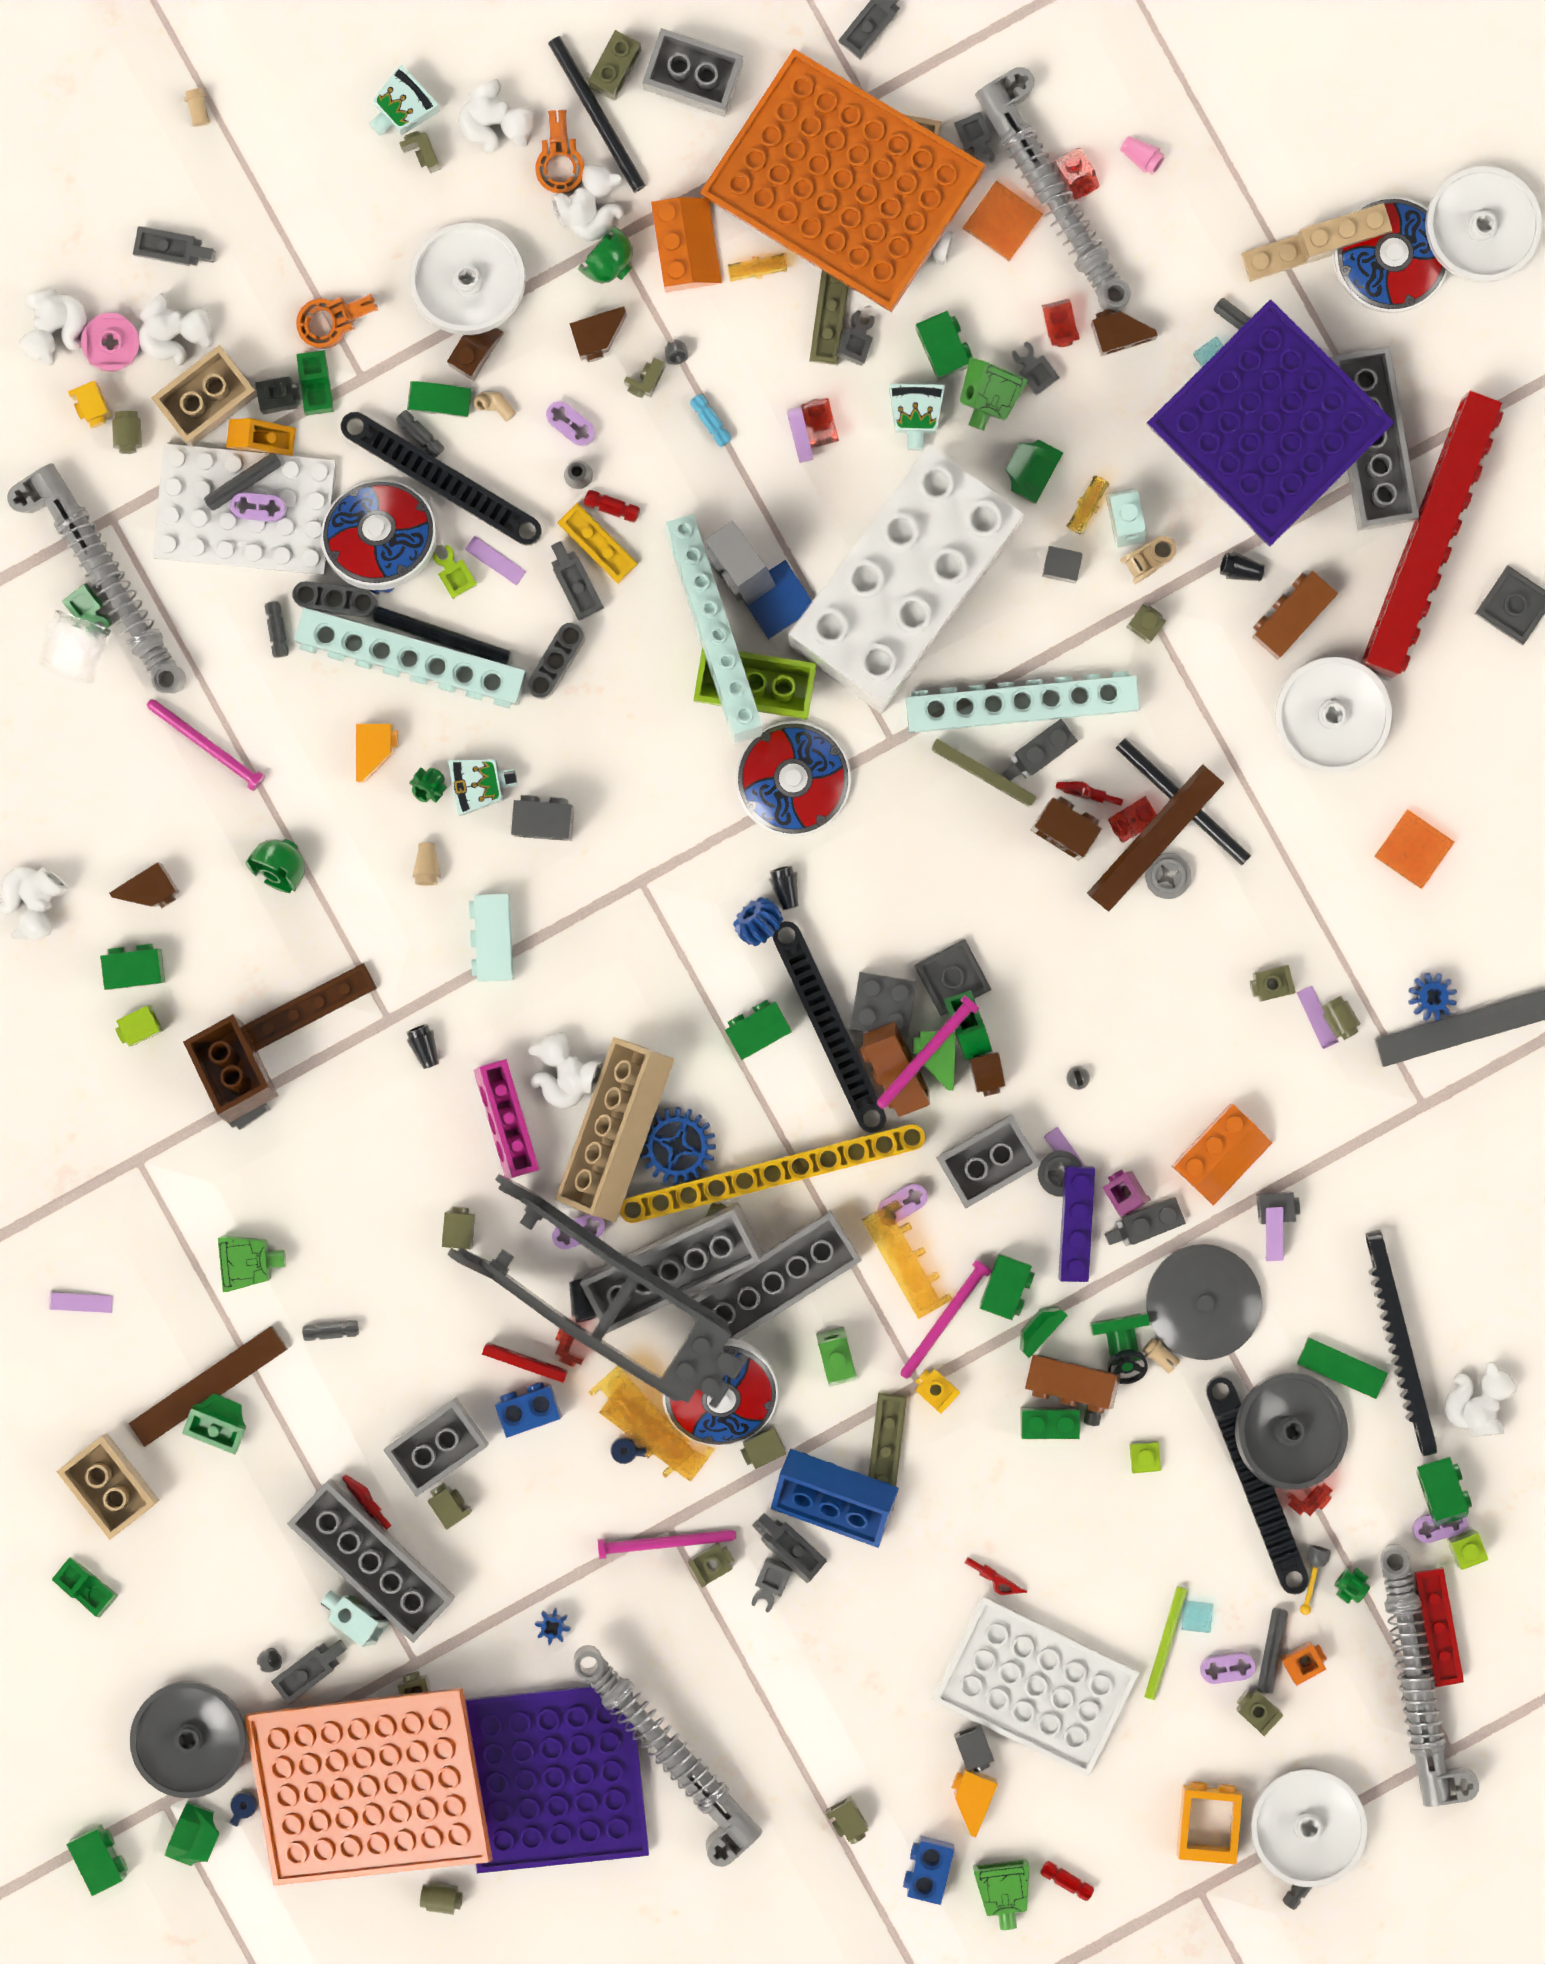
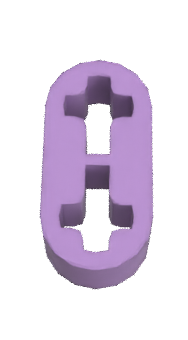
M557 401L549 405L546 417L553 428L577 446L584 447L592 443L595 438V431L593 425L564 402ZM564 408L566 410L564 415L570 422L566 424L561 419L557 422L553 421L555 417L552 413L553 410L560 411ZM575 424L581 429L584 426L588 427L587 434L589 437L587 439L583 437L579 440L576 439L577 433L571 428L572 425Z
M801 407L787 410L799 463L814 460Z
M238 493L231 499L230 503L232 513L242 520L273 523L282 520L286 514L285 503L278 496ZM245 498L248 504L256 505V509H246L245 514H241V510L236 508L237 503H242ZM271 501H275L276 506L280 507V512H275L274 516L270 517L268 511L260 510L261 506H270Z
M912 1183L905 1186L879 1203L877 1208L879 1219L889 1225L901 1221L925 1205L927 1192L919 1184ZM913 1188L915 1192L919 1190L922 1192L923 1195L919 1197L921 1201L919 1204H915L912 1201L904 1205L902 1202L910 1196L908 1192L910 1189ZM898 1203L901 1204L902 1207L895 1212L896 1217L891 1220L889 1216L885 1218L882 1216V1213L885 1211L883 1207L885 1204H889L891 1207Z
M586 1214L573 1219L581 1226L588 1224V1218H592L594 1222L599 1221L600 1226L597 1227V1233L594 1234L597 1237H600L605 1230V1221L602 1218ZM557 1227L554 1229L552 1239L558 1248L565 1250L581 1245L572 1237L570 1238V1244L559 1241L557 1236L561 1234V1230Z
M1430 1514L1423 1515L1413 1522L1412 1532L1419 1541L1431 1543L1462 1533L1468 1524L1467 1517L1457 1522V1528L1455 1529L1451 1525H1440L1438 1528L1430 1530V1536L1426 1537L1418 1531L1422 1528V1523L1426 1522L1429 1526L1434 1524Z
M1244 1652L1210 1656L1205 1658L1200 1665L1201 1676L1210 1684L1246 1680L1255 1672L1254 1660ZM1239 1659H1243L1245 1663L1250 1664L1249 1667L1245 1668V1673L1240 1674L1238 1669H1230L1229 1666L1238 1665ZM1210 1663H1215L1217 1667L1226 1668V1670L1218 1671L1216 1673L1217 1677L1214 1678L1211 1677L1210 1673H1205V1669L1210 1668Z

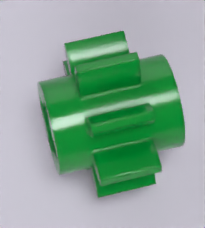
M422 767L419 768L413 775L414 778L409 782L413 786L412 793L414 797L421 802H428L432 799L436 803L447 789V786L444 784V775L435 768H429L427 771Z
M1355 1568L1353 1572L1345 1569L1334 1584L1339 1589L1336 1595L1347 1604L1351 1600L1359 1603L1370 1589V1585L1366 1583L1369 1577L1358 1568Z

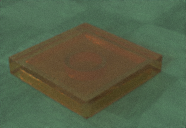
M995 181L963 226V230L1010 262L1043 213L1001 183Z
M1406 809L1374 855V858L1419 889H1423L1455 842Z

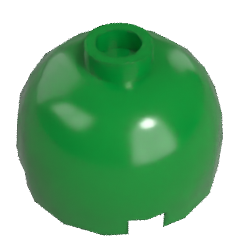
M615 225L611 228V232L614 235H605L586 257L585 263L587 266L585 267L581 263L578 267V270L593 282L601 284L610 283L616 277L622 280L632 269L628 263L633 256V247L627 236Z
M277 839L265 840L253 850L246 860V866L254 876H257L258 873L262 874L267 878L264 881L265 884L285 893H291L292 890L295 892L305 874V863L302 855L297 851L298 846L288 839L283 841Z

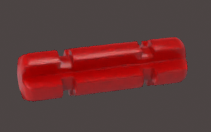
M588 490L584 499L585 506L593 509L596 506L598 511L618 518L623 516L624 520L631 523L637 521L640 513L639 507L632 504L627 506L625 505L626 502L605 494L603 497L599 496L600 493L594 490Z
M1046 1861L1041 1868L1040 1874L1048 1880L1053 1879L1055 1884L1072 1894L1077 1893V1897L1084 1901H1088L1094 1893L1093 1886L1086 1882L1081 1883V1879L1062 1868L1058 1869L1057 1865L1050 1861Z

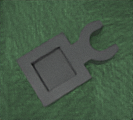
M981 112L954 123L964 151L973 148L974 158L978 159L980 154H987L991 162L995 160L993 150L985 145V143L992 140V137Z
M857 310L851 316L853 328L847 326L843 329L835 355L862 366L865 364L873 339L866 332L874 325L875 317L870 316L866 324H862L859 320L861 311Z
M1026 341L1024 347L1027 349L1028 355L1020 357L1014 350L1012 358L1015 362L1025 366L1019 373L1028 380V386L1037 396L1058 381L1060 377L1044 355L1037 359L1033 356L1034 348Z
M767 1557L754 1585L762 1590L754 1594L751 1605L755 1607L758 1599L763 1598L768 1603L765 1612L769 1613L775 1601L773 1594L781 1597L792 1569Z

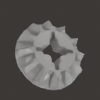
M1161 854L1145 872L1147 887L1155 896L1163 899H1174L1181 896L1188 889L1191 882V870L1188 863L1176 854ZM1161 865L1168 871L1179 870L1173 876L1174 888L1168 881L1157 883L1160 877L1163 876Z

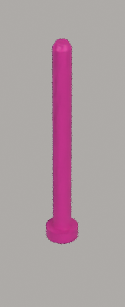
M154 699L148 701L147 707L150 711L249 783L247 787L254 792L265 778L264 774L260 771L256 774L158 701Z
M965 995L961 998L960 1001L963 1004L877 1100L879 1107L882 1109L886 1108L972 1011L975 1014L980 1009Z
M976 1259L972 1266L975 1269L902 1368L900 1375L905 1379L911 1377L984 1275L988 1277L991 1274L992 1270Z
M723 1530L605 1543V1538L597 1539L599 1559H607L606 1554L734 1541L736 1539V1531Z

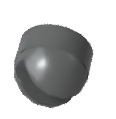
M674 339V342L666 344L664 353L669 364H681L688 359L689 354L684 342Z
M1074 1067L1068 1071L1066 1080L1071 1088L1081 1090L1089 1084L1090 1076L1086 1069ZM1074 1072H1080L1083 1085L1078 1086Z
M269 1648L258 1655L256 1663L260 1665L261 1671L270 1673L281 1668L282 1658L275 1648Z

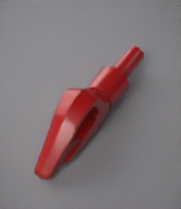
M1057 782L1055 785L1056 789L1062 790L1064 793L1102 804L1103 801L1120 806L1123 803V799L1107 795L1106 791L1093 789V787L1084 782Z
M344 1475L342 1480L346 1483V1487L355 1499L367 1510L371 1517L375 1516L386 1530L392 1525L380 1512L382 1509L373 1500L368 1488L350 1476Z
M966 1558L965 1564L977 1570L981 1577L992 1581L996 1594L1004 1596L1027 1593V1590L1020 1588L1017 1584L998 1574L988 1565L984 1564L982 1566L973 1559ZM999 1585H1007L1011 1591H1001Z

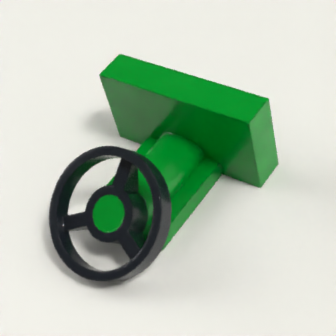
M1144 1312L1089 1323L1093 1336L1106 1333L1110 1359L1107 1364L1108 1372H1111L1113 1365H1117V1367L1111 1373L1128 1374L1133 1371L1140 1372L1131 1378H1120L1119 1384H1132L1142 1379L1148 1370V1364L1145 1356L1138 1350L1135 1328L1150 1325L1148 1314ZM1140 1359H1142V1361L1144 1362V1367L1137 1364L1135 1361H1140Z

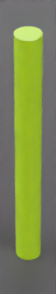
M1176 1587L1144 1695L1147 1699H1156L1188 1591L1186 1588Z

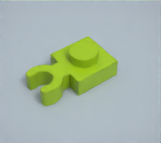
M446 545L448 557L445 560L439 559L435 552L432 558L437 565L444 567L445 570L438 573L452 599H455L478 584L463 559L457 563L454 562V551L449 545Z

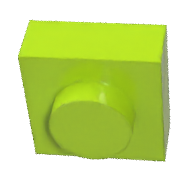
M1158 1441L1129 1444L1132 1474L1161 1471Z

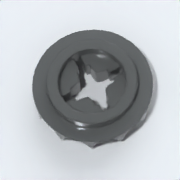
M1059 1150L1048 1153L1040 1162L1041 1166L1038 1168L1037 1175L1040 1185L1047 1193L1063 1197L1064 1177L1062 1186H1060L1057 1176L1048 1175V1173L1058 1169L1059 1161H1061L1063 1169L1065 1166H1082V1164L1074 1154Z

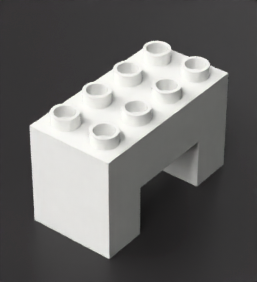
M929 444L789 633V646L810 662L817 663L818 668L882 714L914 671L917 662L979 578L985 575L1016 533L1024 513Z

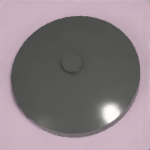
M1209 1244L1187 1246L1165 1258L1154 1271L1146 1293V1311L1150 1325L1158 1338L1174 1352L1196 1360L1218 1359L1238 1350L1252 1336L1258 1325L1262 1310L1260 1286L1249 1265L1235 1253Z
M1279 1374L1261 1381L1246 1395L1237 1414L1235 1438L1243 1462L1258 1479L1280 1489H1305L1322 1482L1338 1467L1347 1446L1348 1424L1339 1399L1324 1383L1304 1374Z
M181 1681L160 1688L141 1705L131 1726L130 1751L137 1770L152 1787L173 1797L197 1798L218 1790L236 1773L245 1754L246 1728L239 1709L221 1690L202 1682Z

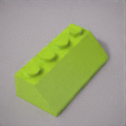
M702 648L693 702L721 706ZM738 651L758 712L808 720L817 663Z

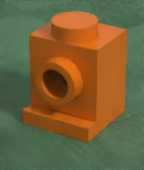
M1311 1641L1286 1655L1280 1656L1283 1665L1296 1686L1327 1670L1323 1664L1327 1660L1319 1644L1314 1647ZM1302 1656L1309 1657L1310 1661L1307 1665L1299 1663Z

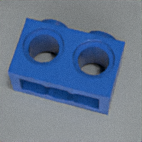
M543 1382L528 1386L527 1393L517 1396L516 1391L500 1396L501 1402L496 1403L495 1407L506 1438L562 1418L551 1384L544 1386ZM537 1396L546 1397L549 1401V1408L545 1411L537 1410L533 1404L534 1398ZM515 1405L521 1409L522 1417L519 1420L514 1421L508 1418L506 1410L509 1406Z
M921 1835L919 1843L913 1842L909 1858L914 1860L912 1871L906 1870L903 1881V1888H907V1897L941 1905L955 1850L954 1844ZM929 1849L938 1851V1859L934 1862L926 1861L923 1858L925 1851ZM922 1877H927L932 1881V1886L927 1890H921L916 1886L917 1881Z

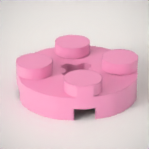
M103 313L93 318L84 328L81 336V347L90 365L102 371L115 372L132 364L139 350V336L131 322L122 315ZM107 335H113V339L119 341V344L115 345L113 350H107V346L102 345V340H107Z

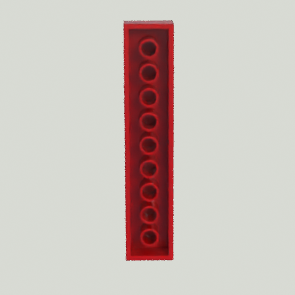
M1471 390L1460 400L1418 510L1419 518L1414 521L1360 662L1375 673L1392 679L1401 674L1402 671L1405 672L1411 656L1407 655L1408 649L1416 644L1421 632V628H1418L1417 625L1419 620L1427 616L1431 606V601L1427 600L1428 596L1433 590L1436 591L1442 574H1439L1438 570L1440 566L1442 567L1443 563H1447L1452 551V547L1448 546L1449 541L1454 536L1456 537L1460 530L1462 520L1458 519L1459 515L1464 509L1468 508L1473 493L1469 492L1470 486H1473L1474 482H1477L1481 475L1483 466L1479 465L1480 460L1485 455H1488L1494 440L1489 438L1490 434L1495 428L1499 427L1504 412L1500 411L1502 405L1500 401Z

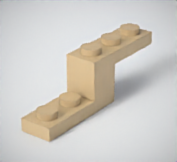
M1381 203L1303 228L1296 236L1243 252L1241 256L1249 281L1251 282L1330 257L1337 249L1391 233L1392 227L1385 205Z

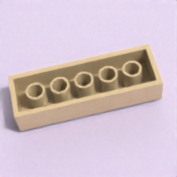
M613 1037L555 1200L592 1216L612 1222L617 1221L674 1063V1058Z

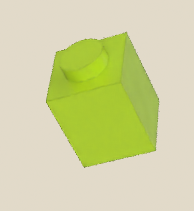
M150 1005L116 1020L119 1026L115 1028L117 1036L121 1043H127L128 1047L135 1046L163 1032Z
M1474 1529L1447 1539L1455 1563L1461 1570L1489 1560L1480 1535Z

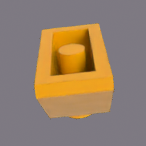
M252 418L229 419L226 448L293 456L296 428Z
M356 724V782L365 783L393 755V748H398V730H393L392 724Z
M964 1767L962 1773H956L951 1788L955 1789L954 1797L970 1836L976 1838L998 1783L995 1778L980 1772H974L973 1769L967 1771L966 1767Z

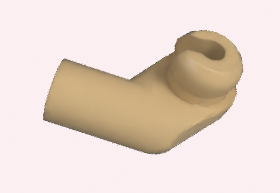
M481 392L474 398L473 403L477 410L497 411L505 422L517 414L499 392Z

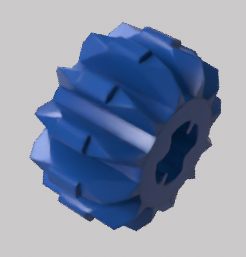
M759 897L756 901L751 900L749 905L743 907V910L736 915L737 919L733 925L738 933V937L743 942L756 947L761 942L766 943L768 938L774 937L775 931L781 928L780 924L783 921V917L779 907L773 901L771 902L768 898Z
M1425 973V984L1421 979L1415 978L1414 983L1419 989H1408L1410 994L1416 995L1415 999L1408 1000V1004L1414 1005L1418 1003L1419 1006L1414 1009L1413 1013L1418 1015L1424 1010L1423 1020L1425 1021L1430 1019L1431 1013L1435 1021H1440V1010L1443 1014L1449 1016L1451 1012L1446 1005L1456 1006L1457 1004L1455 1000L1449 999V995L1457 994V990L1446 989L1452 983L1450 979H1446L1440 984L1442 974L1436 973L1433 981L1430 973ZM1428 990L1430 992H1435V990L1438 992L1436 1004L1435 1002H1427L1429 998Z

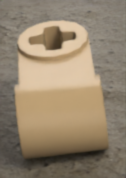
M1160 536L1143 547L1141 546L1121 558L1120 562L1126 564L1134 577L1133 583L1137 584L1155 573L1160 567L1169 563L1176 553V545L1171 538ZM1158 543H1166L1170 546L1171 554L1168 557L1161 558L1156 555L1155 546ZM1134 560L1137 561V563L1139 564V566H1140V568L1142 569V571L1139 569V567L1137 566V564L1135 563Z

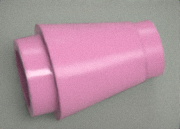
M1130 136L1125 139L1120 148V151L1144 173L1149 172L1152 175L1158 170L1165 157L1160 152V148Z

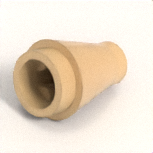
M423 842L418 844V853L412 875L415 878L416 885L433 886L438 884V878L441 877L435 843Z

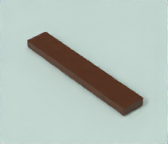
M1202 764L1087 894L1109 912L1223 786L1224 782Z
M362 963L245 1024L257 1051L378 988L365 963Z
M270 1326L128 1424L143 1446L146 1447L187 1419L193 1405L201 1404L213 1393L222 1395L288 1350L274 1327Z

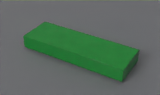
M1309 1337L1296 1362L1298 1365L1374 1399H1377L1388 1374L1381 1369Z

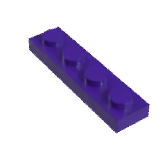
M1065 1166L1058 1272V1280L1060 1282H1089L1095 1168L1092 1166Z

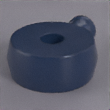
M620 1437L612 1443L610 1453L613 1460L617 1463L628 1464L636 1456L646 1457V1448H637L636 1443L632 1439ZM621 1448H626L627 1453H621Z
M241 1791L232 1797L230 1808L234 1815L229 1821L231 1825L237 1827L241 1818L246 1819L255 1814L258 1804L253 1794ZM241 1803H246L247 1807H242Z

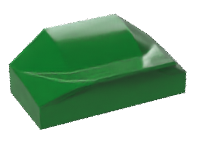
M1039 439L1034 443H1019L1005 469L1011 480V491L1036 504L1058 465L1063 452Z
M1059 1306L1039 1309L1020 1331V1350L1030 1358L1068 1315Z
M213 1393L201 1404L192 1406L182 1434L236 1455L246 1430L242 1417V1405Z
M187 1801L164 1856L189 1866L197 1862H208L220 1834L213 1822L214 1811Z

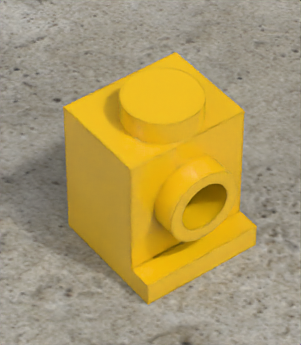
M95 381L67 391L74 401H78L74 406L80 420L85 419L91 429L105 424L106 418L112 416L99 384Z
M935 1368L930 1372L925 1369L915 1380L918 1384L915 1391L940 1414L960 1394V1391ZM934 1384L941 1387V1392L937 1395H933L930 1392V1387Z

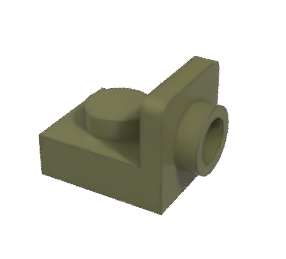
M415 131L404 136V141L399 143L404 153L419 147L420 150L415 151L421 168L427 166L430 173L441 169L426 132L421 134L420 131Z
M654 358L651 364L647 362L640 374V378L643 379L642 383L626 376L624 384L629 387L627 391L639 398H643L644 395L652 397L666 368L665 362Z

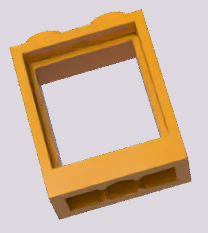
M1195 1781L1190 1782V1786L1182 1785L1176 1852L1179 1860L1237 1865L1243 1795L1240 1790H1236V1786L1219 1784L1218 1788H1208L1207 1783ZM1191 1798L1233 1802L1229 1847L1187 1843Z

